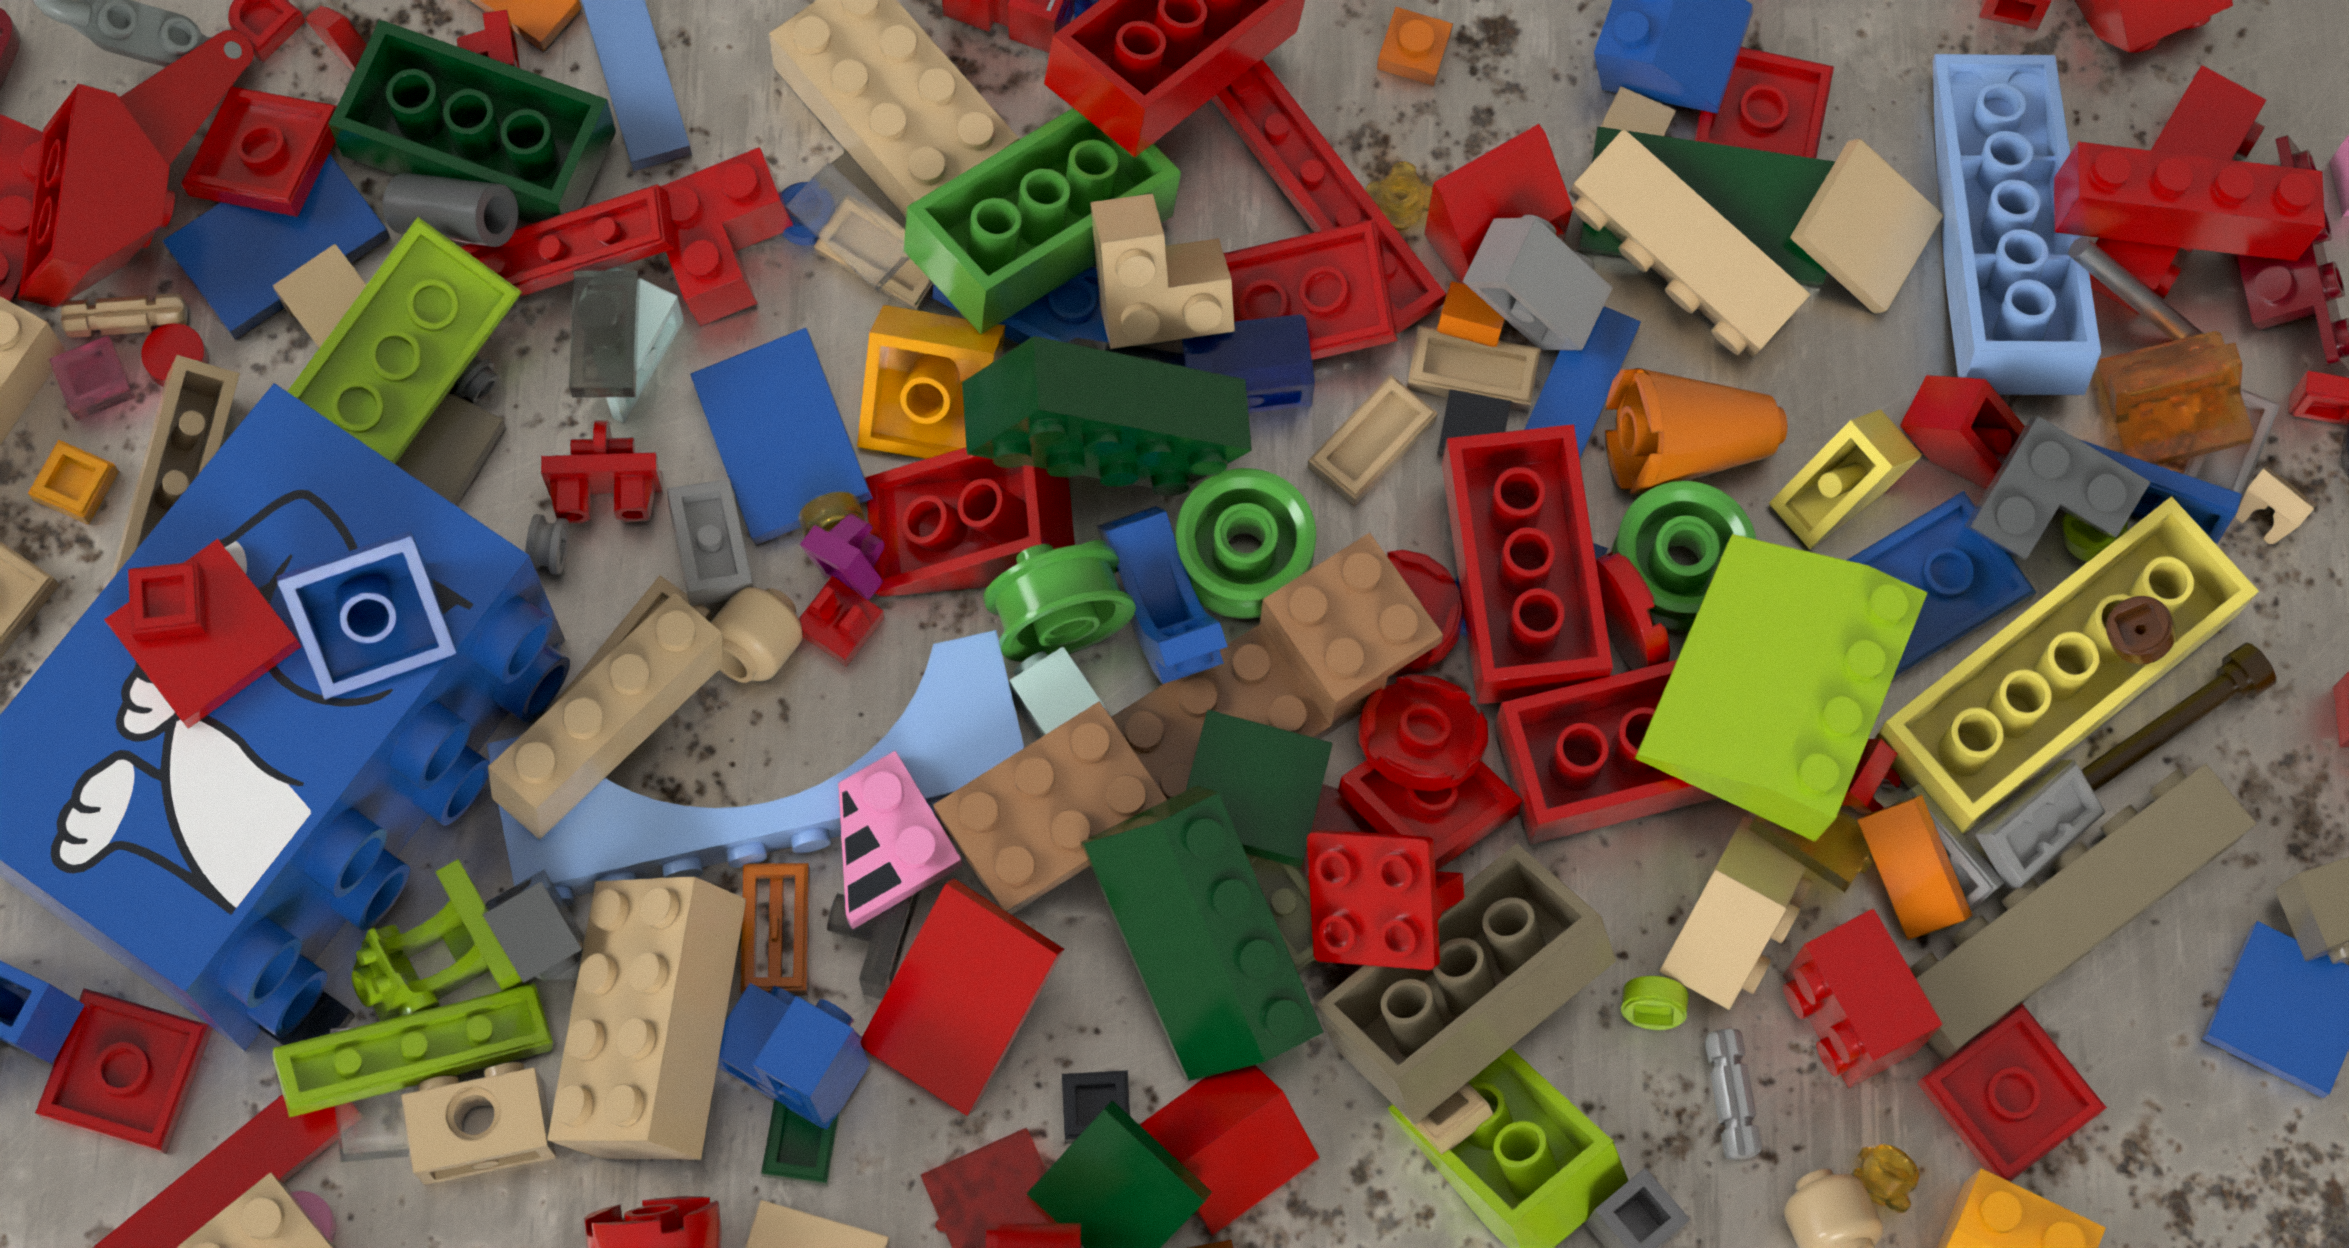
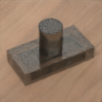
M574 271L569 390L572 398L636 397L640 279L637 271Z
M922 890L853 930L846 918L845 895L837 893L830 910L827 931L870 943L859 977L863 995L882 1000L897 973Z

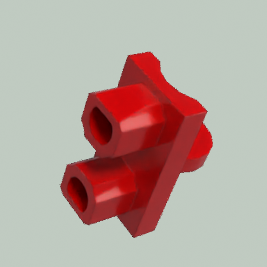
M595 420L593 439H571V455L541 456V475L549 496H551L556 518H567L569 523H584L591 520V495L614 494V514L616 519L625 522L648 521L651 516L654 493H663V473L659 471L656 452L635 453L634 437L612 438L608 420Z

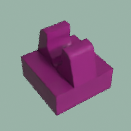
M852 513L848 514L829 532L814 525L799 544L823 576L828 579L834 576L867 600H870L883 583V580L873 567L881 555L885 544L881 539L870 534L873 528L870 523Z

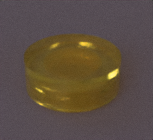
M832 492L819 496L807 503L801 509L798 521L803 535L806 537L814 525L829 532L850 513L864 521L865 516L859 500L854 494L849 492Z

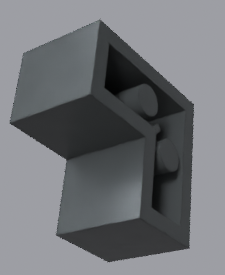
M2036 416L2030 418L1964 527L2018 559L2027 560L2058 508L2107 537H2117L2149 486L2150 481L2041 417Z

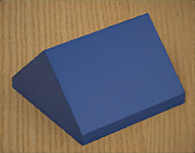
M411 530L276 576L324 699L457 654L427 562Z

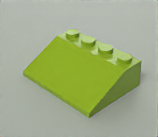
M1732 534L1635 759L1810 840L1816 841L1837 817L1927 592L1868 565Z

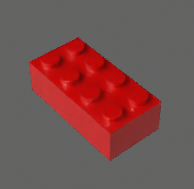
M1100 0L1053 35L1044 85L1133 157H1136L1294 35L1298 30L1305 0Z
M1574 424L1447 438L1442 460V471L1477 705L1506 702L1610 676L1613 663Z
M1677 660L1501 703L1494 726L1513 790L1523 800L1520 813L1530 845L1719 798L1635 759Z

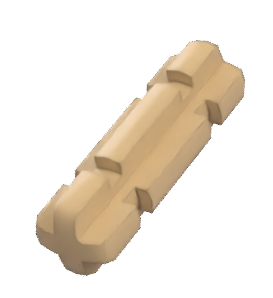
M179 293L157 294L155 300L152 301L148 300V295L98 298L95 305H89L88 299L71 300L62 304L61 324L66 335L71 338L93 336L94 330H100L101 336L152 332L153 326L158 325L163 326L172 323L187 325L188 310L186 301Z

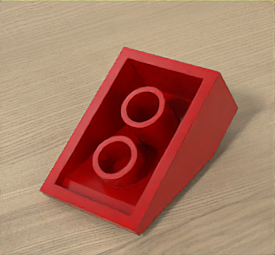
M966 447L865 477L873 499L867 501L868 523L873 527L870 534L878 537L885 544L881 555L873 567L883 580V583L874 593L879 597L986 588L1003 572L1017 565V555L1027 548L1040 544L1052 545L1053 549L1075 545L1069 477L1051 476L1047 473V469L1028 465L1014 468L999 467L993 463V459L967 455Z

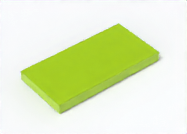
M417 217L287 392L396 465L521 296L522 291Z

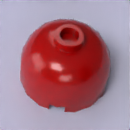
M677 1196L642 1200V1207L626 1211L624 1217H622L621 1204L592 1212L584 1217L587 1248H721L722 1225L719 1202L716 1200L710 1203V1197Z

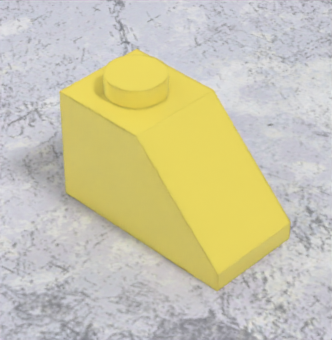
M1879 409L1850 420L1769 502V505L1810 550L1881 497L1922 454L1888 416Z

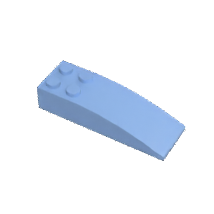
M1935 54L1933 59L1937 184L1939 211L1943 214L1940 220L1958 377L1986 379L1999 395H2085L2101 354V346L2089 272L2068 254L2072 243L2082 236L2055 233L2054 177L2070 154L2056 56Z

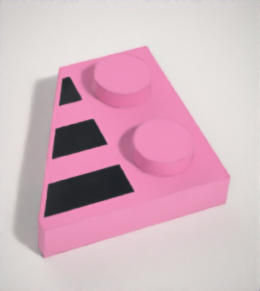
M896 751L838 783L845 910L847 922L852 930L962 867L961 857Z

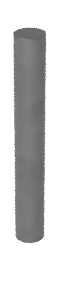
M2082 236L2072 243L2068 254L2073 260L2191 356H2196L2206 349L2209 342L2207 335L2090 239Z

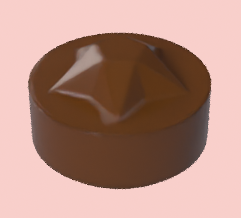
M2135 596L2120 602L2111 611L2106 623L2107 636L2114 652L2122 660L2132 664H2149L2161 659L2170 651L2176 638L2175 625L2168 608L2159 600L2148 596Z

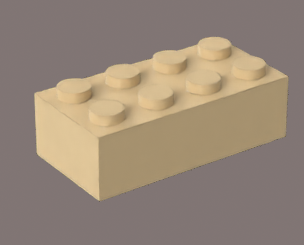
M816 0L769 33L774 69L905 219L908 205L1019 140V137L897 0Z
M695 876L595 881L547 1141L600 1159L701 1160L744 916L745 898Z

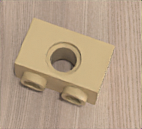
M519 1062L499 1064L485 1069L484 1078L459 1083L456 1076L435 1077L420 1082L418 1084L419 1091L401 1094L414 1175L424 1185L556 1158L554 1143L547 1141L550 1116L544 1081L535 1067L525 1069L524 1064ZM483 1105L494 1108V1119L487 1130L475 1135L463 1132V1119L471 1109Z

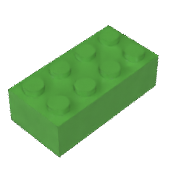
M1072 108L908 205L903 251L980 334H983L1096 264L1090 202L1153 194L1160 221L1163 223L1173 217L1181 171L1154 143L1138 156L1133 157L1077 110Z

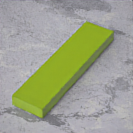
M533 983L273 1048L272 1057L290 1118L416 1086L430 1078L455 1076L552 1051L553 1040L536 984Z

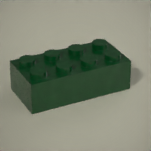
M380 19L328 123L343 157L394 175L408 172L505 185L513 192L517 200L518 219L532 224L582 207L616 134L608 99Z
M1033 336L962 382L967 455L993 459V463L999 467L1014 468L1028 465L1047 469V473L1054 477L1083 475L1099 478L1100 483L1105 486L1122 487L1132 484L1152 488V492L1159 496H1176L1189 491L1190 485L1207 475L1225 471L1227 464L1252 451L1246 379Z

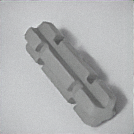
M1738 1029L1713 1031L1706 1037L1705 1046L1708 1062L1715 1065L1710 1075L1719 1124H1725L1724 1133H1721L1724 1155L1727 1159L1734 1160L1752 1158L1761 1152L1762 1144L1759 1127L1752 1125V1120L1756 1116L1748 1065L1741 1063L1743 1055H1746L1743 1036Z

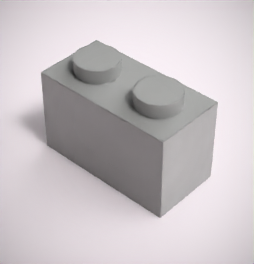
M1524 215L1522 218L1493 219L1462 281L1537 348H1541V350H1583L1613 288L1594 271L1595 266L1589 258L1581 253L1572 251L1556 236V229L1552 224L1534 215Z

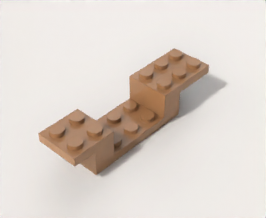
M1369 532L1265 597L1262 601L1260 624L1228 643V647L1220 649L1224 664L1165 683L1110 717L1100 701L935 803L933 805L934 812L995 904L1012 915L1090 866L1080 842L1186 791L1207 709L1322 739L1360 715L1370 694L1381 687L1382 690L1385 689L1388 676L1442 642L1443 634Z

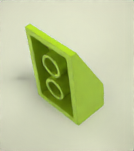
M1511 1047L1467 1082L1488 1102L1493 1115L1476 1127L1477 1130L1452 1150L1448 1149L1442 1155L1393 1104L1388 1107L1390 1115L1484 1225L1508 1248L1556 1247L1588 1220L1592 1212L1629 1181L1614 1141Z

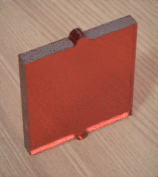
M1027 1127L920 1175L939 1218L935 1223L936 1230L941 1234H946L952 1248H985L986 1229H998L999 1223H1057L1026 1194L1046 1172Z

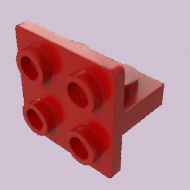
M1315 830L1308 834L1307 850L1314 958L1319 962L1432 970L1440 963L1438 919L1441 918L1442 912L1465 898L1463 873L1435 871L1433 839L1428 836Z

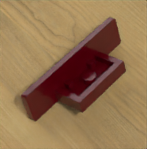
M2288 135L2275 139L2281 166L2317 170L2308 149L2300 151ZM2324 210L2325 227L2297 261L2237 254L2252 324L2258 330H2262L2316 314L2326 361L2338 376L2347 377L2349 376V319H2341L2336 300L2345 297V288L2336 262H2327L2323 243L2332 240V233Z

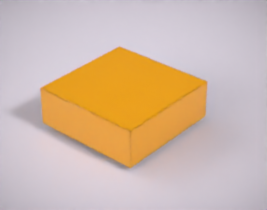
M58 439L31 486L28 495L34 502L89 525L117 477L119 470L114 463Z

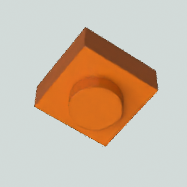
M1395 7L1378 57L1377 69L1434 86L1451 37L1453 23Z

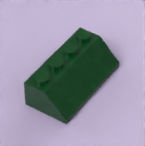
M1197 785L1080 842L1186 1080L1191 1081L1267 1062L1324 1033L1219 792Z

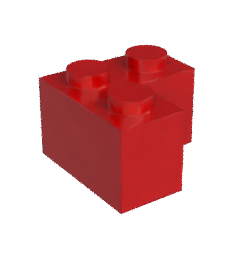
M760 147L661 186L668 191L675 249L666 251L683 299L700 327L758 304L738 250L781 234L787 227L793 226L776 178Z

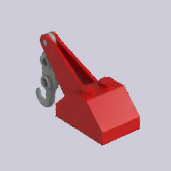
M33 0L34 4L44 15L57 22L70 25L89 38L99 48L165 68L120 97L116 93L78 83L43 128L19 300L57 308L124 267L141 247H149L153 235L159 227H167L175 203L174 191L167 190L171 163L253 60L254 50L252 44L242 33L234 30H225L213 37H207L201 33L198 26L191 19L184 15L131 0Z

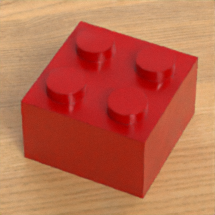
M1874 908L1805 943L1783 973V977L1787 982L1783 984V992L1789 1006L1798 1018H1808L1820 1038L1816 1042V1048L1824 1066L1834 1077L1841 1075L1848 1088L1916 1054L1943 1025Z

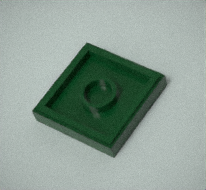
M1207 709L1186 790L1199 785L1220 793L1246 854L1301 868L1307 849V836L1311 833L1333 743Z
M1112 1100L1026 1194L1057 1223H1081V1245L1084 1248H1161L1200 1208L1212 1191Z

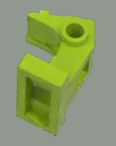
M459 859L435 871L450 898L441 911L423 924L404 933L399 931L397 925L385 926L378 930L373 927L368 930L365 939L361 943V949L356 951L357 959L351 974L354 990L365 1007L373 1006L380 1021L439 1007V999L491 971L502 991L529 985L528 981L523 983L483 917L485 903ZM444 940L456 962L448 968L420 980L409 958Z

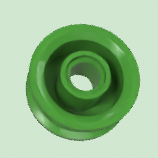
M1237 468L1209 477L1189 494L1178 515L1176 545L1180 560L1186 569L1191 585L1201 605L1223 616L1252 619L1261 617L1262 601L1265 597L1312 569L1316 546V525L1309 504L1291 483L1268 471L1253 468ZM1248 533L1257 537L1262 546L1254 552L1242 553L1233 549L1228 541L1237 534Z
M1674 481L1661 484L1646 491L1632 503L1621 521L1611 552L1613 551L1612 554L1620 553L1626 556L1640 572L1650 589L1655 605L1654 608L1649 609L1653 626L1662 623L1666 630L1690 631L1731 535L1735 534L1756 539V534L1745 511L1733 498L1723 491L1700 482ZM1674 546L1687 547L1696 554L1699 563L1691 566L1678 564L1671 558L1668 549Z
M1094 540L1058 549H1053L1052 545L1040 544L1027 548L1017 555V565L994 579L983 595L987 610L995 615H999L1004 629V633L999 640V647L1003 656L1019 662H1023L1041 651H1045L1049 656L1061 647H1064L1068 654L1091 647L1122 629L1132 619L1136 611V605L1132 596L1120 591L1115 578L1117 565L1120 563L1118 555L1103 540Z

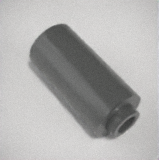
M405 172L398 174L390 181L383 196L385 220L388 226L399 234H405L416 218L419 217L451 241L498 247L505 244L512 237L518 222V204L515 195L507 186L502 184Z

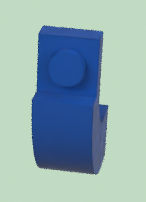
M1154 506L1098 525L1097 529L1101 540L1105 541L1107 546L1114 549L1118 555L1120 563L1117 565L1115 578L1120 591L1131 595L1135 602L1136 611L1130 622L1147 661L1159 681L1165 684L1224 664L1220 649L1228 646L1221 624L1205 612L1194 592L1186 569L1180 560L1167 512Z

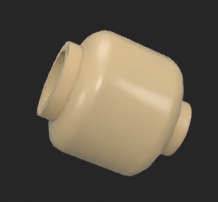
M746 587L738 591L729 599L711 622L722 632V667L719 670L729 678L744 683L751 680L765 681L773 678L796 650L803 637L801 622L796 615L795 604L783 592L773 588L764 590L762 588Z
M1819 1169L1803 1176L1796 1183L1797 1192L1789 1198L1784 1208V1216L1798 1248H1876L1875 1246L1880 1241L1884 1229L1879 1214L1860 1178L1850 1174H1833L1831 1169Z

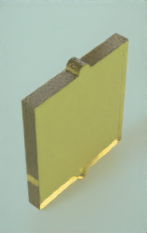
M1839 810L1832 824L1816 841L1810 840L1756 815L1748 827L1749 830L1844 893L1858 872L1865 874L1872 864V860L1869 858L1871 852L1858 821Z

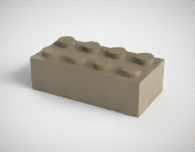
M1518 843L1464 885L1465 899L1441 913V918L1438 919L1440 963L1432 970L1364 965L1315 1004L1335 1049L1414 1125L1616 962L1601 915Z

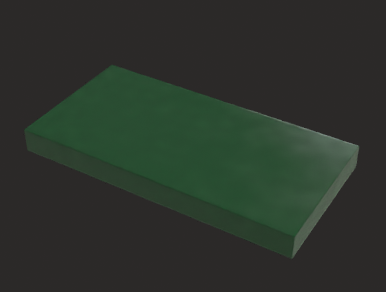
M1597 126L1591 164L1622 130ZM1627 131L1797 283L1822 286L1824 284L1826 270L1798 246L1790 236L1836 161ZM1582 220L1578 250L1624 257L1618 249L1623 242L1604 226L1600 231H1597Z

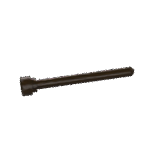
M2248 642L2243 643L2224 656L2222 659L2223 665L2217 669V677L2081 769L2094 792L2231 698L2241 700L2244 697L2254 699L2275 685L2277 680L2276 674L2266 656L2256 646Z

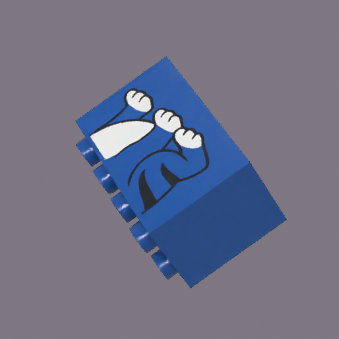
M273 383L0 714V877L205 1024H208L212 1029L243 1051L247 1050L261 1032L258 1028L260 1025L279 1038L286 1036L307 1017L321 997L327 983L328 973L314 962L346 921H349L362 931L367 930L378 923L399 898L408 881L410 866L397 856L427 817L430 816L442 825L447 826L463 815L477 798L489 776L488 766L490 765V761L478 752L509 713L524 723L532 721L546 709L563 685L570 668V659L557 651L555 647L558 643L562 646L565 638L530 555ZM411 530L427 562L457 654L324 699L276 576ZM218 538L292 632L301 648L188 729L104 619L129 602L128 569L184 563Z

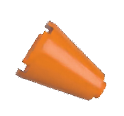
M1642 368L1620 370L1613 379L1608 393L1606 410H1617L1616 430H1605V444L1609 466L1616 484L1621 489H1631V494H1643L1664 483L1689 481L1773 456L1779 444H1782L1786 439L1787 417L1784 409L1778 407L1775 399L1768 394Z

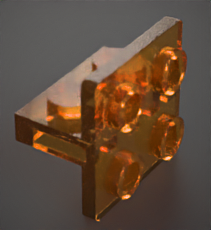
M2212 331L2106 357L2098 361L2099 376L2125 455L2155 465H2162L2252 442L2253 429L2241 395L2242 361L2236 343L2225 345L2222 334L2219 331Z

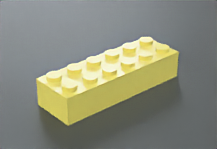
M2171 496L1888 719L1875 739H1882L1898 754L1891 768L1910 789L1920 784L1965 835L2235 619L2259 591ZM2135 596H2148L2162 602L2168 608L2176 629V638L2170 651L2161 659L2149 664H2132L2122 660L2114 652L2106 632L2108 616L2115 606Z

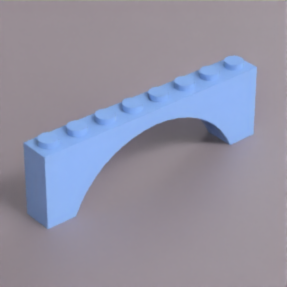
M989 631L933 644L927 668L918 689L904 713L889 732L869 752L848 768L821 784L795 795L771 802L742 807H693L658 801L634 793L604 778L540 840L499 805L514 886L544 869L568 907L574 903L575 896L594 892L595 881L653 879L663 876L664 878L698 877L703 873L702 867L728 862L730 867L740 868L744 864L763 862L767 859L766 853L792 847L795 853H808L823 849L831 844L830 838L841 836L838 783L893 751L897 752L937 820L941 823L934 812L933 805L1024 748L1006 668L999 647L997 631ZM520 736L487 743L490 764Z

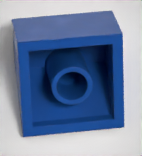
M1612 0L1594 50L1601 89L1617 93L1620 86L1654 101L1718 114L1753 13V5L1746 0Z

